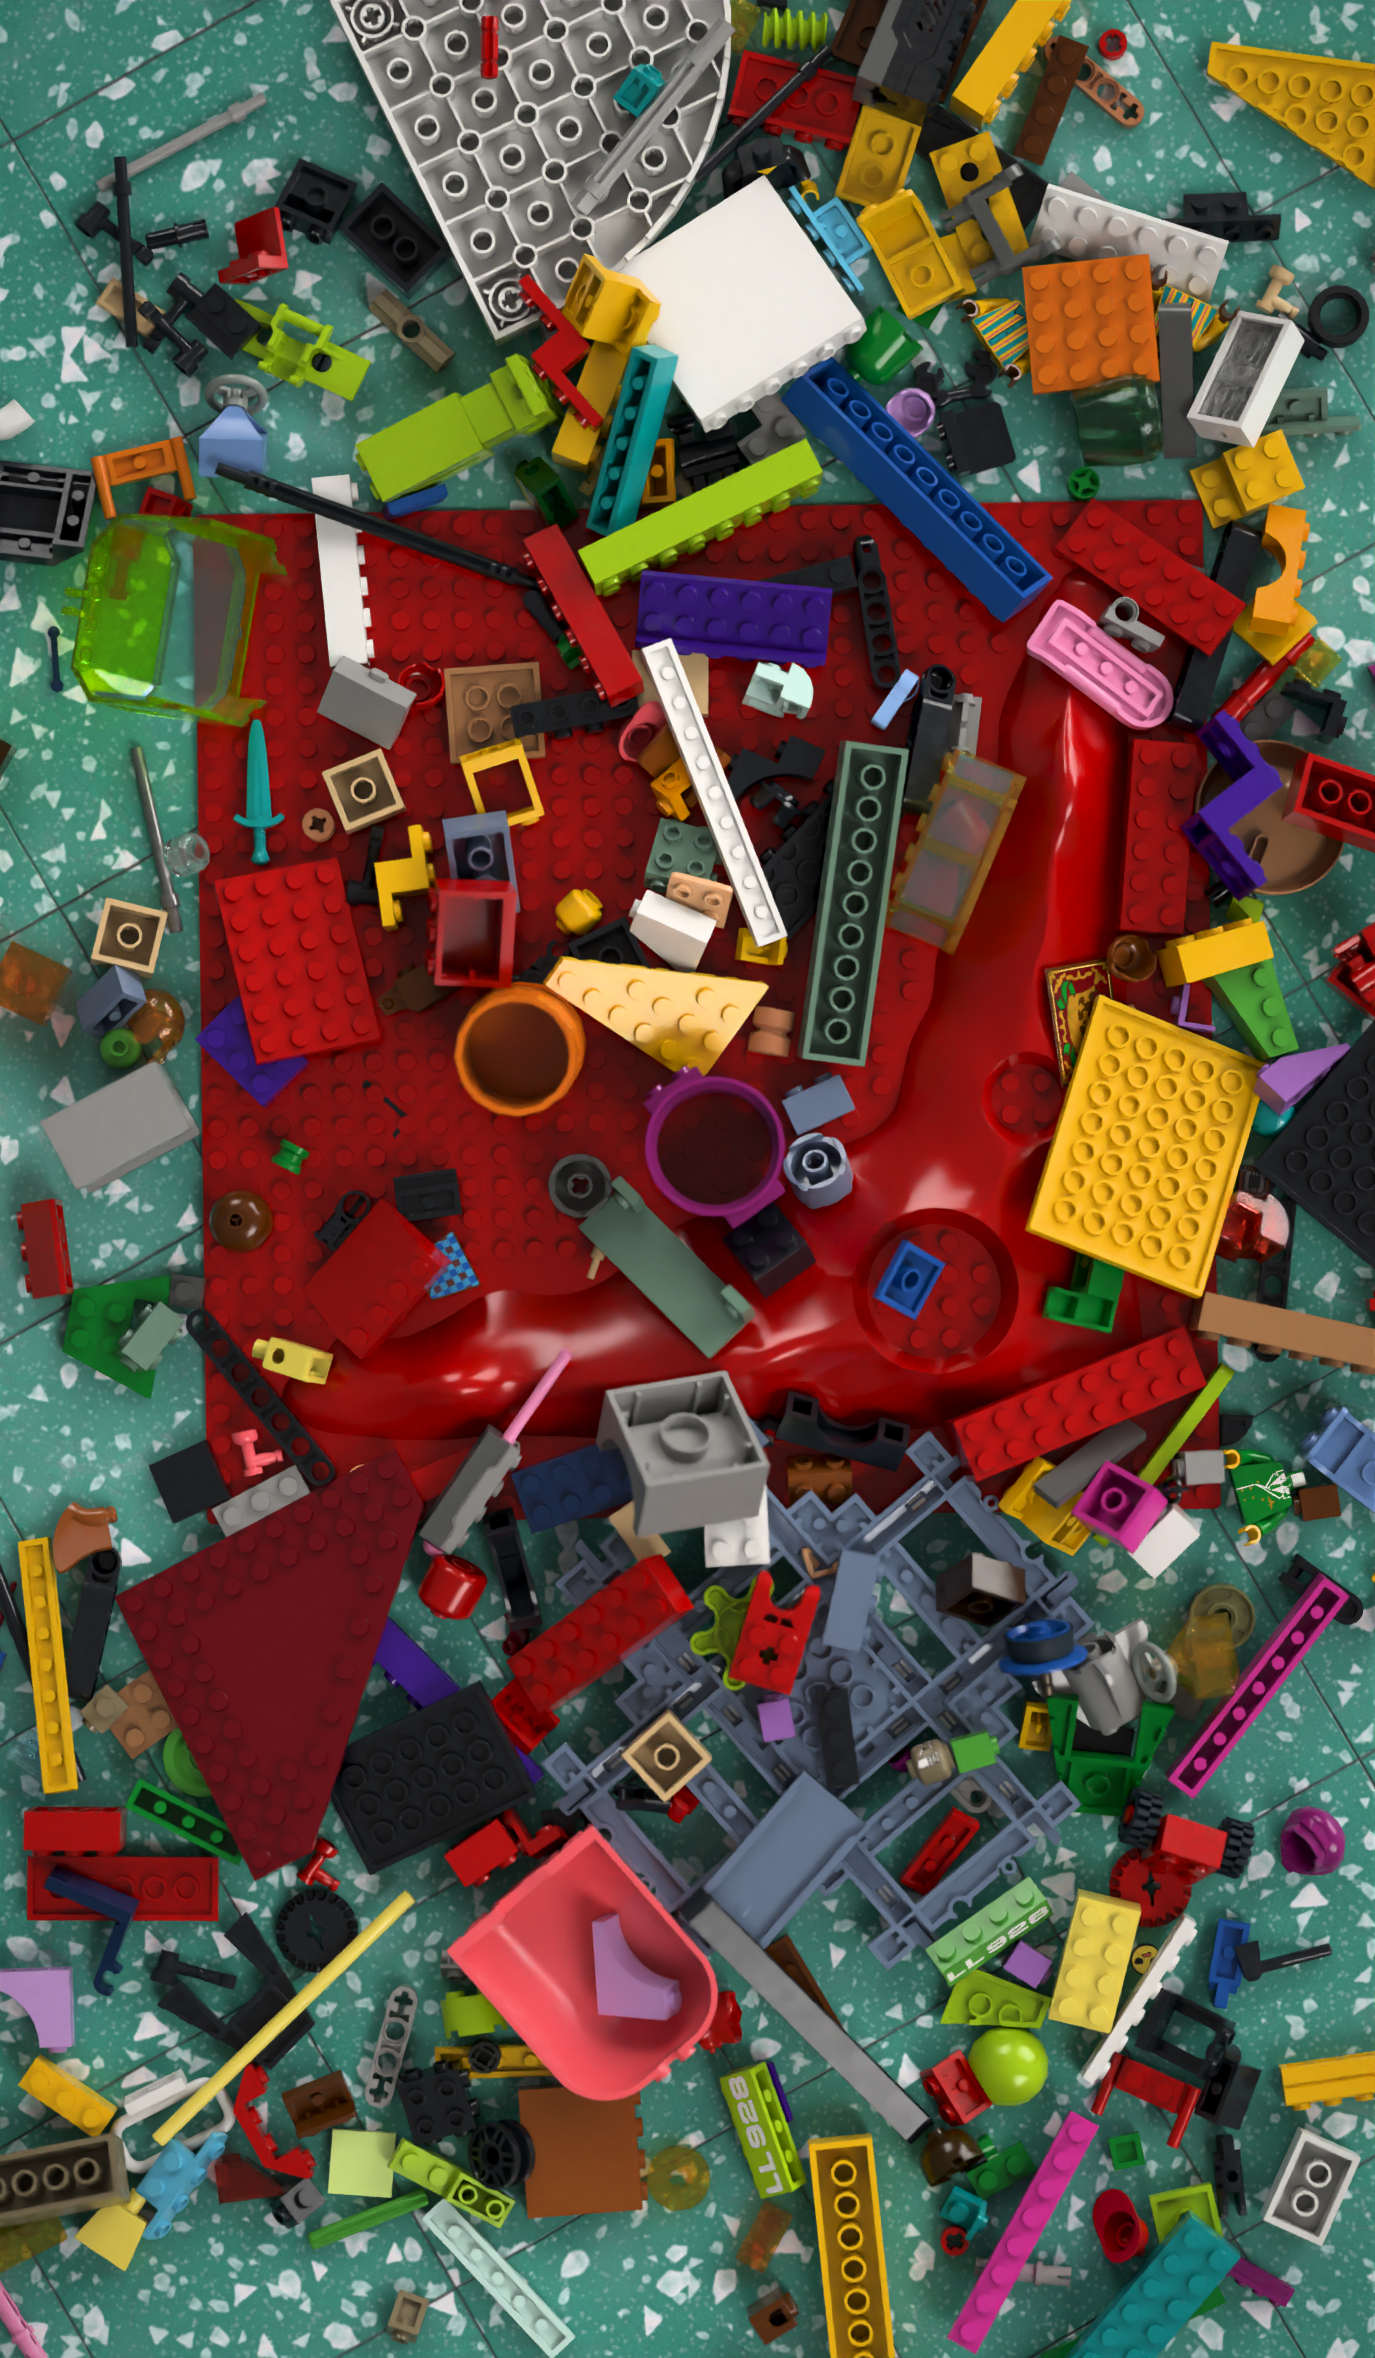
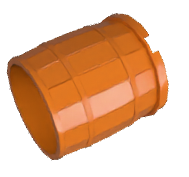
M518 981L511 983V988H493L475 1002L458 1030L455 1061L462 1084L475 1101L495 1113L522 1116L547 1109L566 1095L584 1064L586 1038L581 1017L568 1000L545 986V984Z

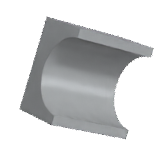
M156 1061L143 1066L40 1121L75 1189L80 1190L86 1187L90 1194L202 1134L167 1067Z
M727 1371L607 1390L605 1392L596 1443L600 1451L619 1448L623 1454L632 1485L634 1499L633 1529L637 1538L757 1517L759 1515L770 1465Z

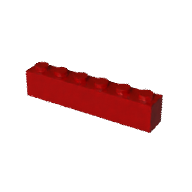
M556 523L523 539L525 552L521 553L527 568L529 570L535 569L539 576L535 580L542 595H549L553 604L549 606L556 621L560 622L563 620L567 628L564 634L571 648L577 646L582 656L578 657V660L585 674L592 673L596 681L592 685L600 701L606 699L608 705L612 708L645 692L643 679L558 524Z

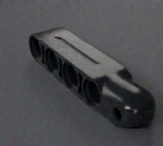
M870 535L856 537L853 541L852 554L858 583L857 591L871 680L878 690L890 691L899 681L901 670L887 581L884 572L881 570L878 546ZM863 549H869L870 552L865 553L863 552ZM867 575H875L879 578L880 585L876 589H868L863 585V578ZM872 606H880L883 608L885 616L881 620L875 621L868 616L867 611ZM877 637H884L889 641L890 647L887 651L879 652L873 648V640ZM882 668H889L894 672L895 678L890 683H883L878 679L877 672Z
M934 664L928 667L922 674L919 692L912 708L905 749H908L909 753L900 812L925 819L932 813L935 803L956 686L954 673L943 664Z
M114 1547L110 1550L93 1553L89 1558L65 1664L69 1699L89 1703L94 1696L114 1607V1596L117 1593L122 1567L121 1554Z

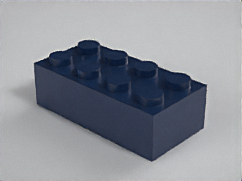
M596 1442L516 1469L511 1473L531 1534L633 1500L631 1480L621 1450L617 1448L600 1451Z

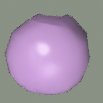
M905 388L899 391L887 402L885 410L913 438L921 435L932 425L936 414L935 404L930 395L919 388Z

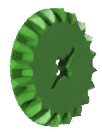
M179 1727L170 1732L163 1750L164 1767L169 1779L178 1789L188 1795L200 1798L213 1797Z

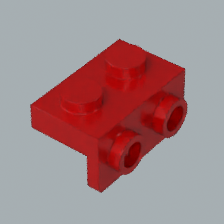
M516 1677L491 1700L512 1742L526 1756L560 1723V1719L553 1711L538 1714Z

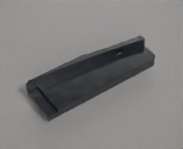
M939 104L932 119L952 130L926 117L914 151L932 165L930 152L980 134ZM994 143L1002 169L1005 170L1018 163L1023 172L1022 176L1012 181L1013 185L1009 186L1025 231L1041 208L1049 182ZM967 163L961 168V177L965 181L971 182L978 177L979 170L974 163Z

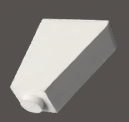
M650 890L646 891L642 901L635 900L629 913V917L634 918L629 929L631 933L678 972H695L717 920Z

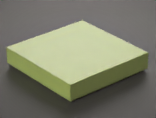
M333 2128L328 2193L391 2198L394 2171L389 2169L387 2164L395 2152L397 2132Z

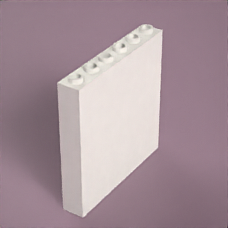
M765 175L638 254L618 272L638 278L661 303L659 317L649 331L646 345L655 344L679 355L672 384L705 433L712 429L721 428L727 423L729 418L738 412L749 410L757 400L765 395L776 393L784 383L792 378L803 376L809 367L819 361L828 360L835 354L836 350L847 343L852 344L858 341L863 333L867 331L862 315Z

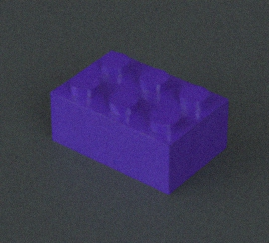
M239 995L195 1038L264 1108L310 1064L304 1057H298L255 1066Z

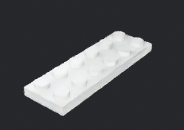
M1049 183L1029 245L1033 246L1042 240L1046 242L1057 236L1063 248L1054 253L1077 261L1149 254L1150 268L1155 267L1154 278L1162 279L1167 270L1168 279L1166 285L1208 303L1229 244L1227 240Z

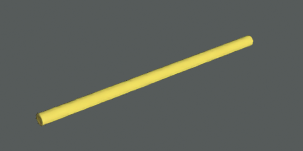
M404 1890L152 2134L153 2138L161 2146H164L416 1902L414 1897L407 1890Z

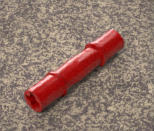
M1308 632L1274 666H1271L1266 660L1262 661L1238 690L1233 689L1232 694L1211 717L1214 718L1222 710H1225L1227 714L1232 715L1239 723L1250 711L1255 709L1253 705L1274 686L1289 666L1294 667L1295 662L1315 642V638Z

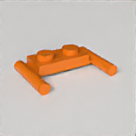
M182 436L90 458L105 520L117 518L110 490L111 486L117 487L178 471L184 500L190 501L197 498Z

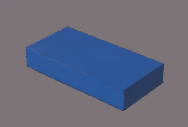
M445 484L386 503L381 511L384 519L389 521L442 503L446 499L448 491Z

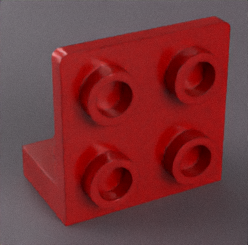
M278 207L268 208L235 222L234 228L239 259L229 262V267L218 271L219 284L249 285L288 269L287 253Z

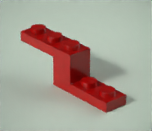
M526 274L518 281V286L521 290L518 296L528 308L536 307L542 314L539 320L550 333L553 330L557 332L531 354V360L534 363L531 369L541 381L549 380L555 387L551 392L563 406L567 402L576 411L572 416L584 430L589 426L595 432L604 425L603 418L564 375L591 352L590 345L532 278Z

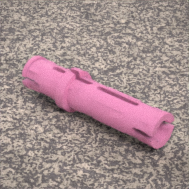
M0 2280V2319L12 2337L10 2338L12 2344L18 2346L25 2358H47L48 2355L40 2346L33 2333L35 2331L33 2326H29Z

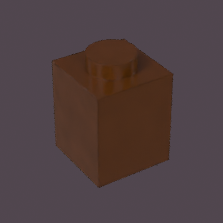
M1337 1484L1297 1489L1296 1496L1291 1498L1294 1515H1299L1300 1521L1341 1516Z

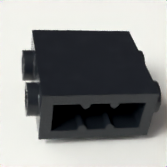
M449 2058L442 2059L433 2063V2067L423 2070L420 2067L410 2068L404 2071L402 2076L398 2077L397 2089L415 2145L422 2143L425 2146L434 2145L442 2141L443 2137L450 2135L455 2137L466 2136L473 2129L477 2128L481 2109L477 2097L471 2098L468 2088L472 2086L471 2076L468 2068L462 2069L460 2059L451 2061Z

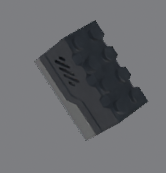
M888 0L858 72L852 100L920 127L923 126L926 117L932 119L941 91H944L950 76L953 63L955 64L960 52L963 38L967 35L976 9V6L971 4L972 0Z

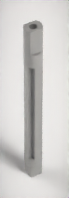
M720 18L716 20L584 184L581 191L570 203L580 214L588 216L596 204L600 202L735 32L733 26L726 20Z

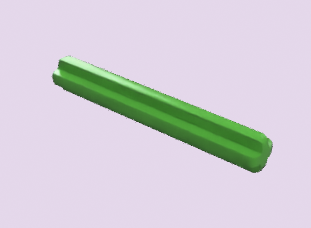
M423 2188L417 2189L314 2230L308 2234V2241L312 2249L316 2250L424 2207L429 2202L428 2196Z

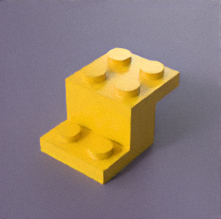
M583 254L566 294L565 306L560 309V312L582 337L614 345L626 359H629L632 347L647 344L649 331L659 317L661 303L638 278L607 270L595 256Z
M1282 429L1258 438L1254 448L1240 445L1223 452L1219 459L1189 471L1190 478L1212 531L1226 526L1230 520L1238 521L1268 509L1269 504H1273L1279 499L1305 489Z
M421 825L408 826L412 858L374 863L382 924L386 931L399 930L398 922L404 921L402 904L400 900H395V898L427 894L428 887H432L434 885V878H437L435 866L433 863L428 864L427 854H433L431 835H429V832H424Z
M1038 1456L1025 1466L1023 1474L1014 1485L1004 1492L1003 1499L997 1506L1005 1513L1021 1520L1044 1543L1074 1556L1093 1532L1084 1527L1071 1513L1086 1491V1488H1083L1058 1509L1054 1508L1034 1492V1484L1057 1466Z

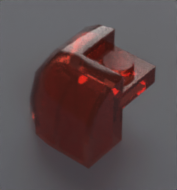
M1239 1189L1231 1195L1214 1254L1236 1263L1237 1258L1256 1259L1259 1264L1269 1260L1285 1249L1287 1245L1289 1220L1285 1209L1269 1193L1257 1199L1252 1194Z

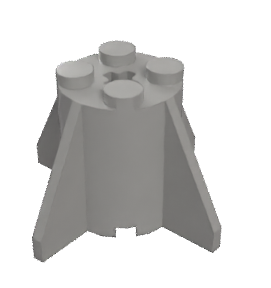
M1142 1618L1135 1620L1114 1633L1103 1631L1105 1636L1097 1637L1095 1632L1081 1636L1074 1644L1081 1645L1087 1649L1088 1655L1086 1659L1070 1668L1052 1672L1054 1692L1079 1695L1077 1719L1095 1730H1100L1103 1735H1111L1119 1729V1726L1130 1720L1140 1719L1142 1701L1146 1702L1145 1693L1137 1683L1132 1668V1654L1135 1647L1140 1643L1147 1642L1148 1629ZM1141 1659L1142 1670L1146 1677V1666ZM1039 1676L1030 1681L1035 1691L1042 1696Z

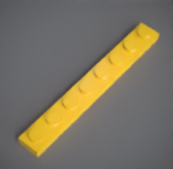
M43 1537L18 1542L43 1791L44 1794L49 1795L78 1790L52 1538Z

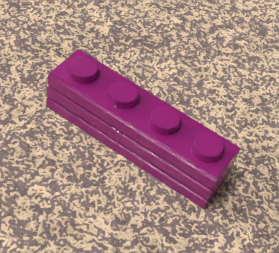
M1241 2256L1225 2275V2277H1228V2275L1234 2277V2282L1242 2287L1247 2285L1253 2288L1251 2292L1257 2296L1262 2297L1265 2295L1270 2298L1269 2302L1277 2307L1280 2305L1286 2307L1295 2292L1293 2286Z

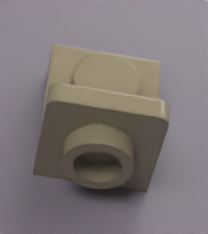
M399 2290L385 2333L391 2335L390 2338L393 2341L401 2344L416 2343L430 2299Z

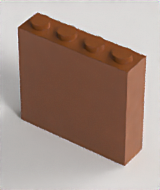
M561 2083L519 2086L520 2124L527 2129L535 2149V2166L531 2176L525 2181L528 2219L642 2210V2201L648 2200L647 2181H641L640 2169L646 2168L645 2149L638 2150L637 2138L643 2137L642 2117L636 2118L635 2105H641L640 2091L625 2098L608 2101L580 2096Z

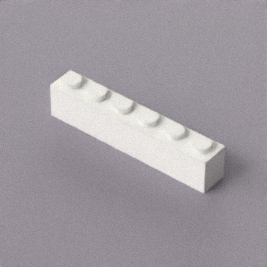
M349 474L311 478L312 490L315 495L354 508V502L359 501L357 482L352 483ZM315 514L330 668L333 671L343 656L365 667H370L369 659L375 658L373 639L367 640L366 627H372L370 608H364L363 596L369 594L367 576L361 577L360 564H365L364 545H358L357 533H362V531Z

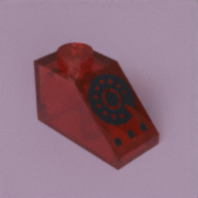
M240 2153L222 2155L221 2161H217L214 2165L219 2204L283 2195L285 2191L283 2182L250 2157L240 2158Z

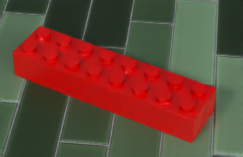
M1176 1326L945 1421V1425L967 1481L978 1482L1207 1386L1184 1326Z

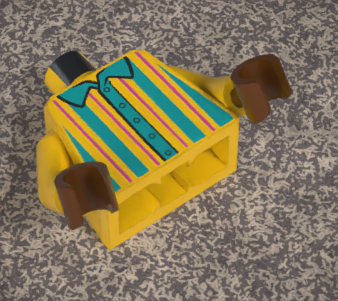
M1155 267L1151 268L1156 338L1159 344L1157 348L1159 363V304L1191 302L1193 352H1202L1216 343L1228 327L1229 321L1233 320L1240 312L1239 306L1234 313L1226 311L1225 305L1230 299H1226L1217 309L1166 285L1168 279L1167 270L1162 279H1156L1153 277Z
M984 298L976 301L966 299L955 307L956 310L960 308L965 310L967 314L961 319V322L966 323L973 317H976L971 321L970 327L986 351L990 352V357L1000 370L998 377L1008 376L1011 382L1007 387L1012 388L1022 376L1031 370L1025 308L1019 300L1011 301L1008 298Z

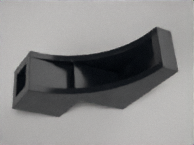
M790 735L788 742L782 740L774 757L780 759L778 763L745 748L742 749L740 755L734 753L727 770L732 772L728 779V784L735 802L745 791L760 783L761 780L793 777L812 783L826 750Z
M510 1507L484 1514L482 1517L484 1529L512 1632L543 1624L534 1581L526 1559L513 1508Z

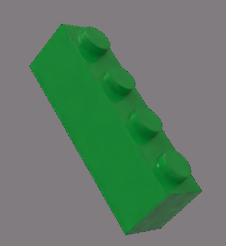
M139 1778L125 1808L240 1866L243 1856L225 1822Z

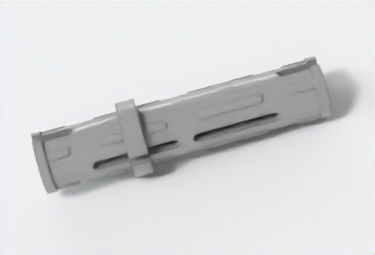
M976 2256L975 2266L984 2267L988 2258ZM1036 2261V2264L1025 2263L1016 2281L1034 2283V2286L1041 2287V2284H1049L1069 2288L1070 2278L1058 2277V2275L1071 2277V2267L1043 2265V2261ZM975 2267L974 2277H979L983 2268Z

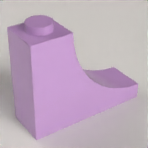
M606 1913L593 1920L592 1931L598 2015L667 2020L681 2012L682 1994L679 1991V1980L668 1979L654 1973L636 1958L624 1939L619 1923V1915Z
M73 1966L0 1969V1991L14 1998L30 2015L37 2030L39 2048H48L49 2053L67 2052V2047H72L75 2043Z

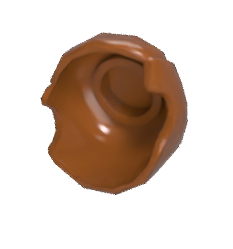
M1126 934L1116 937L1107 949V966L1114 977L1128 983L1147 980L1155 972L1158 958L1157 954L1151 951L1148 940L1134 934Z

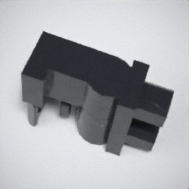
M690 411L666 418L668 430L677 437L680 444L678 448H675L684 481H689L693 493H696L710 486L707 477L709 474L719 472L720 479L722 480L739 472L740 459L729 419L721 428L712 429L707 433L701 427L704 440L698 442L695 441L692 432L695 416Z

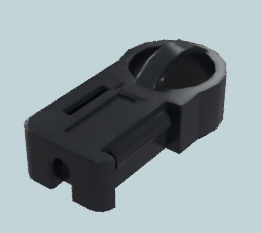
M352 1190L345 1193L334 1208L336 1212L323 1225L321 1232L315 1231V1237L319 1241L326 1243V1247L331 1251H336L372 1210L371 1198L364 1191ZM359 1194V1199L346 1212L344 1207L346 1198ZM366 1200L367 1205L364 1214L360 1217H352Z

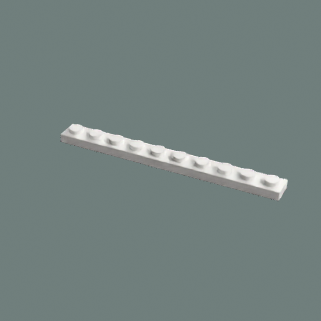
M669 638L639 650L756 948L788 936L672 639Z

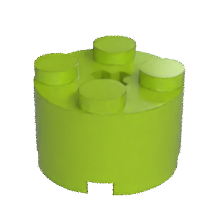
M477 1988L478 1995L465 1997V1991L445 1993L446 2000L440 2001L445 2039H451V2032L458 2031V2037L495 2032V2025H501L502 2031L509 2030L508 2022L479 1988Z

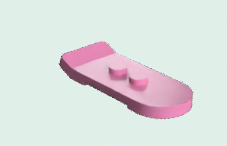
M1056 600L1027 642V653L1030 656L1045 663L1129 728L1136 730L1151 729L1162 723L1172 710L1173 691L1167 678L1151 664H1145L1096 626L1095 621L1081 610L1063 600Z

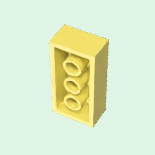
M1078 1888L1051 1994L1052 1999L1048 2007V2019L1108 2034L1111 2033L1141 1914L1139 1903Z

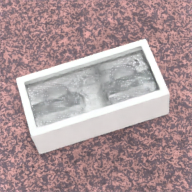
M1240 311L1233 319L1187 415V419L1199 437L1252 448L1255 447L1305 341L1292 320Z

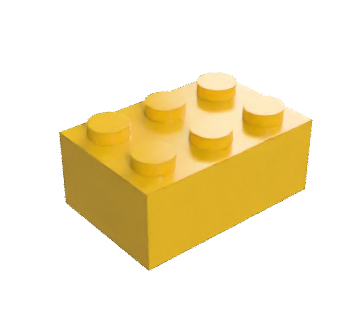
M1252 917L1165 942V949L1156 951L1166 987L1190 983L1274 958L1264 921L1253 923Z

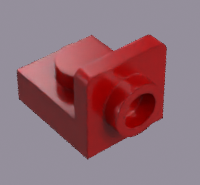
M148 486L137 516L182 534L190 521L193 505L178 496Z

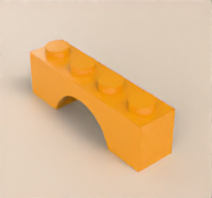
M1272 504L1268 506L1264 518L1260 546L1276 558L1281 569V577L1271 585L1256 589L1251 605L1249 631L1285 637L1289 626H1295L1298 608L1293 607L1294 598H1299L1302 586V579H1297L1298 569L1303 570L1306 558V551H1301L1302 542H1307L1310 531V523H1305L1306 510Z

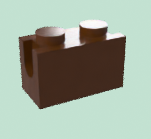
M778 2287L747 2307L748 2319L766 2346L798 2325L797 2315L799 2314V2307L789 2291L784 2294L781 2288Z

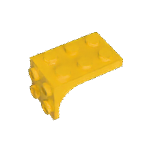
M900 189L889 195V200L878 206L877 204H872L864 208L860 212L861 215L855 220L871 244L907 318L911 320L964 292L965 288L922 202L912 189Z

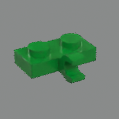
M988 2133L976 2140L987 2159L966 2170L965 2173L979 2198L984 2200L1037 2169L1021 2140L998 2152Z

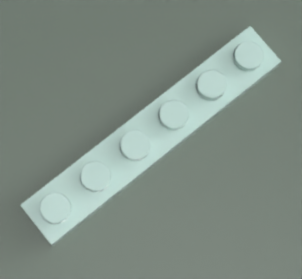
M443 2197L422 2216L421 2220L550 2358H554L575 2338L572 2331L453 2204L446 2201Z

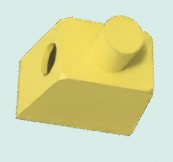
M271 1337L269 1342L257 1339L252 1350L253 1357L264 1360L263 1368L305 1382L325 1384L334 1355L276 1337Z
M132 2188L129 2192L130 2203L99 2208L74 2237L123 2271L130 2264L149 2221L146 2216L139 2212L147 2200L137 2193L135 2188Z

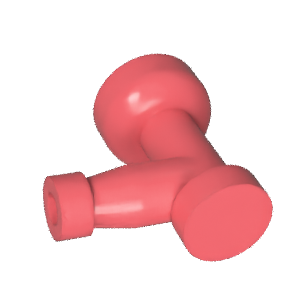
M257 1429L231 1434L233 1442L236 1445H241L246 1470H243L244 1477L263 1473L262 1466L276 1461L277 1463L283 1461L281 1449L274 1450V1452L255 1454L253 1442L258 1438Z

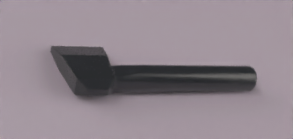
M1258 1940L1233 1946L1243 1978L1249 1982L1259 1980L1262 1973L1327 1957L1332 1954L1331 1946L1326 1943L1261 1961Z

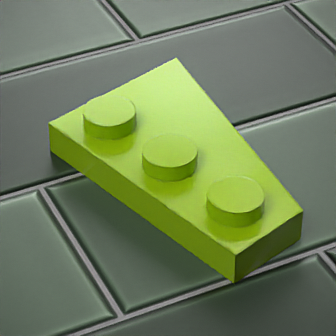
M977 1968L953 1985L939 2023L1041 2028L1052 1998Z

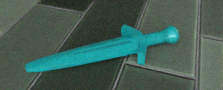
M256 719L252 722L249 734L246 819L236 814L233 821L243 827L254 830V852L251 861L255 865L262 866L270 860L266 852L265 830L280 824L285 820V817L279 813L272 818L264 731L261 722Z

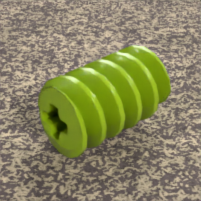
M773 7L769 16H767L765 10L762 45L767 47L770 39H773L775 48L779 49L783 40H786L788 50H792L797 41L800 51H804L808 43H811L812 50L816 53L821 44L825 45L828 14L824 12L820 21H817L814 11H811L807 20H804L802 10H798L795 18L791 17L790 9L787 8L782 17H779L777 7Z

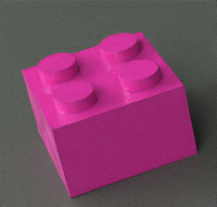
M1106 1460L1071 1513L1084 1527L1134 1554L1169 1501L1156 1487Z

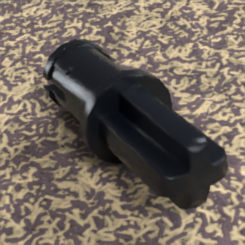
M205 218L179 225L175 222L172 228L150 232L145 235L146 244L150 250L176 244L181 248L182 244L209 239Z

